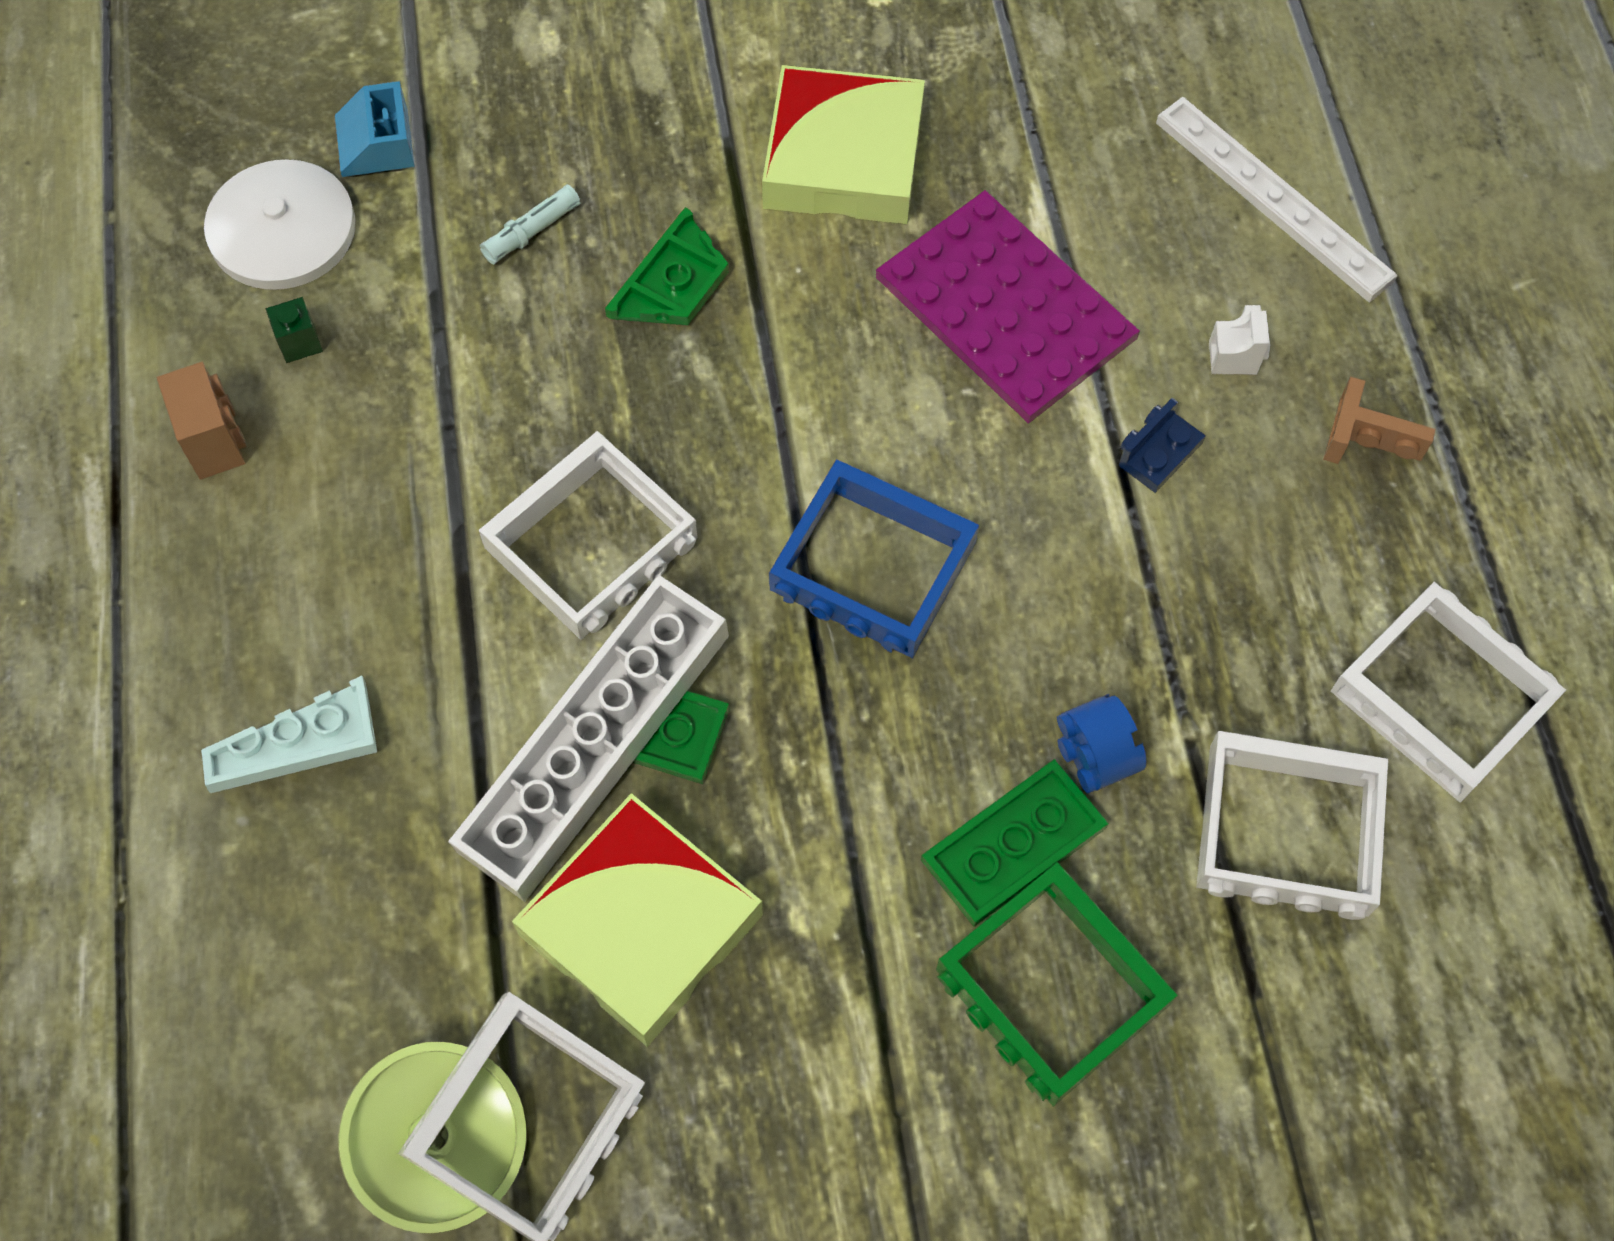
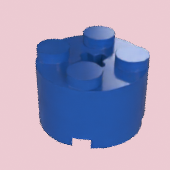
M1109 694L1100 696L1057 716L1058 726L1064 736L1057 740L1059 750L1066 762L1074 761L1078 769L1077 776L1086 793L1100 790L1145 770L1146 754L1143 743L1135 746L1131 734L1138 731L1127 708L1115 695L1109 697Z

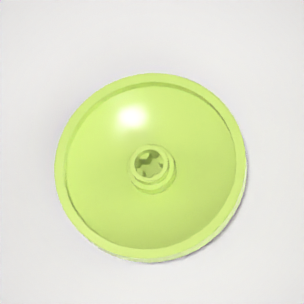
M425 1042L402 1048L386 1056L370 1068L354 1087L345 1104L338 1132V1153L343 1175L359 1202L374 1216L394 1227L417 1233L445 1232L468 1225L487 1213L398 1154L468 1048L466 1046L449 1042ZM487 1058L426 1153L500 1201L513 1184L523 1160L526 1145V1120L520 1097L514 1085L504 1071L491 1059Z

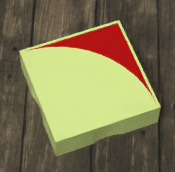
M782 65L762 179L763 209L809 214L836 213L856 219L907 224L925 80Z
M631 793L513 919L512 923L523 940L561 973L583 985L608 1014L648 1047L687 1003L700 980L729 955L763 916L762 901Z

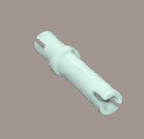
M566 184L554 195L545 199L515 221L509 220L506 222L504 229L480 244L482 254L494 265L516 248L522 249L535 234L551 225L568 211L579 206L581 202L579 201L578 194L570 185Z

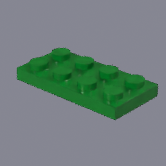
M1053 759L922 854L921 861L972 926L975 927L1019 894L1056 862L1060 864L1103 832L1109 823L1057 761Z

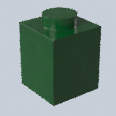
M303 297L265 308L275 339L286 363L323 352Z

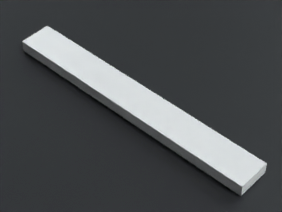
M1181 97L1158 115L1157 125L1370 303L1395 282L1397 274L1187 99Z

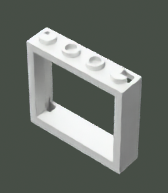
M598 431L479 529L484 548L580 640L588 633H595L600 630L613 611L619 606L625 607L631 603L636 597L638 590L649 580L654 581L658 574L661 576L665 572L667 564L677 555L682 556L689 552L697 539L696 520ZM604 467L672 531L577 613L508 547Z
M1435 582L1339 677L1331 689V692L1460 803L1566 691L1551 673L1541 670L1524 655L1517 645L1507 642L1491 628L1484 618L1474 615L1459 602L1452 592L1443 589ZM1425 611L1537 702L1474 769L1363 675Z
M1218 731L1210 745L1196 888L1208 889L1209 894L1217 897H1233L1234 894L1249 896L1253 902L1263 905H1274L1278 902L1295 904L1297 910L1304 912H1319L1321 909L1336 911L1340 917L1345 919L1360 920L1368 917L1380 905L1388 759ZM1225 764L1363 787L1357 892L1216 869L1215 861Z
M507 992L501 996L398 1154L529 1240L554 1241L560 1230H564L569 1217L565 1215V1212L573 1199L581 1200L594 1180V1176L590 1174V1171L600 1157L605 1160L615 1147L619 1135L614 1132L622 1119L625 1117L629 1120L639 1108L637 1105L643 1097L639 1092L645 1082L512 993ZM513 1019L617 1087L614 1095L534 1223L426 1153Z

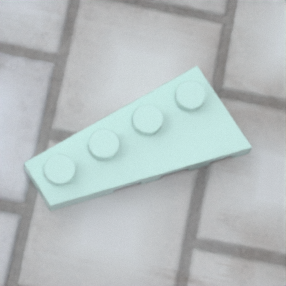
M363 676L349 681L350 686L341 691L331 694L329 690L314 697L315 703L292 713L288 709L275 715V720L272 723L259 729L253 726L202 749L204 780L208 791L214 793L376 753L377 746L367 686Z

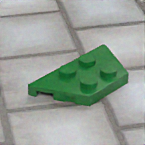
M685 207L605 307L606 317L615 320L676 325L690 324L729 273L728 262L721 252L712 246V240L706 231H701L690 209Z

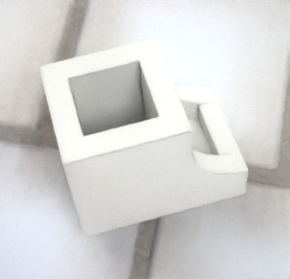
M1245 305L1241 317L1236 320L1216 321L1209 340L1211 374L1257 375L1262 361L1268 359L1270 351L1266 311H1261L1260 305Z

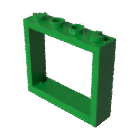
M1058 862L939 958L936 971L939 973L937 978L945 986V992L951 997L959 996L968 1007L966 1014L975 1027L981 1032L986 1029L998 1042L995 1048L1004 1061L1010 1066L1017 1064L1028 1077L1025 1083L1032 1093L1035 1092L1042 1101L1047 1099L1053 1107L1165 1011L1178 996ZM1044 893L1051 897L1146 1004L1060 1079L960 964Z

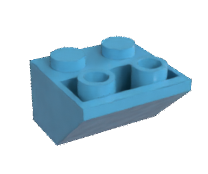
M400 81L363 86L335 114L342 177L415 167L408 109Z

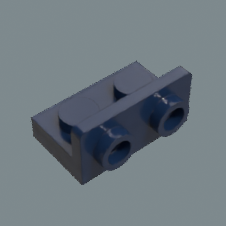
M1173 398L1163 407L1160 405L1155 406L1144 421L1146 425L1139 432L1132 430L1120 446L1123 453L1119 466L1154 493L1203 444L1206 436L1175 413L1179 402Z

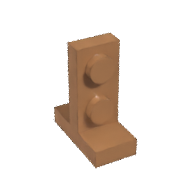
M1350 377L1339 400L1323 460L1339 464L1351 440L1364 447H1375L1395 453L1404 459L1421 461L1433 442L1436 429L1359 407L1365 381Z

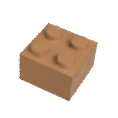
M202 361L156 377L176 439L200 480L245 464L240 449L246 448L247 445L240 427L236 426L233 418L236 416L231 400L228 394L225 395L217 374L210 376Z

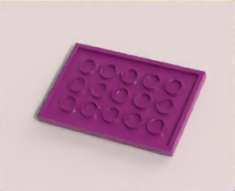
M986 190L876 269V279L1028 424L1137 340L1140 332Z

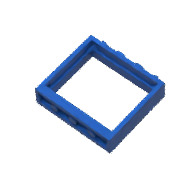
M836 459L769 572L770 590L783 596V602L790 604L796 602L808 608L815 617L821 620L829 621L831 619L844 625L846 630L854 636L860 638L867 636L881 643L883 648L890 653L894 649L913 658L976 544L979 525ZM835 494L953 548L910 627L791 571L792 566Z

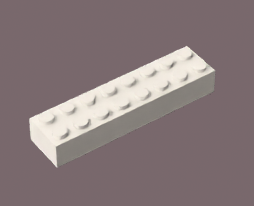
M658 574L448 842L456 852L522 901L526 902L729 637L726 619Z

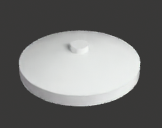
M274 160L254 165L239 172L217 191L206 212L204 232L206 242L215 261L226 274L248 286L276 290L304 285L323 276L336 266L352 243L356 219L345 187L329 171L304 161Z

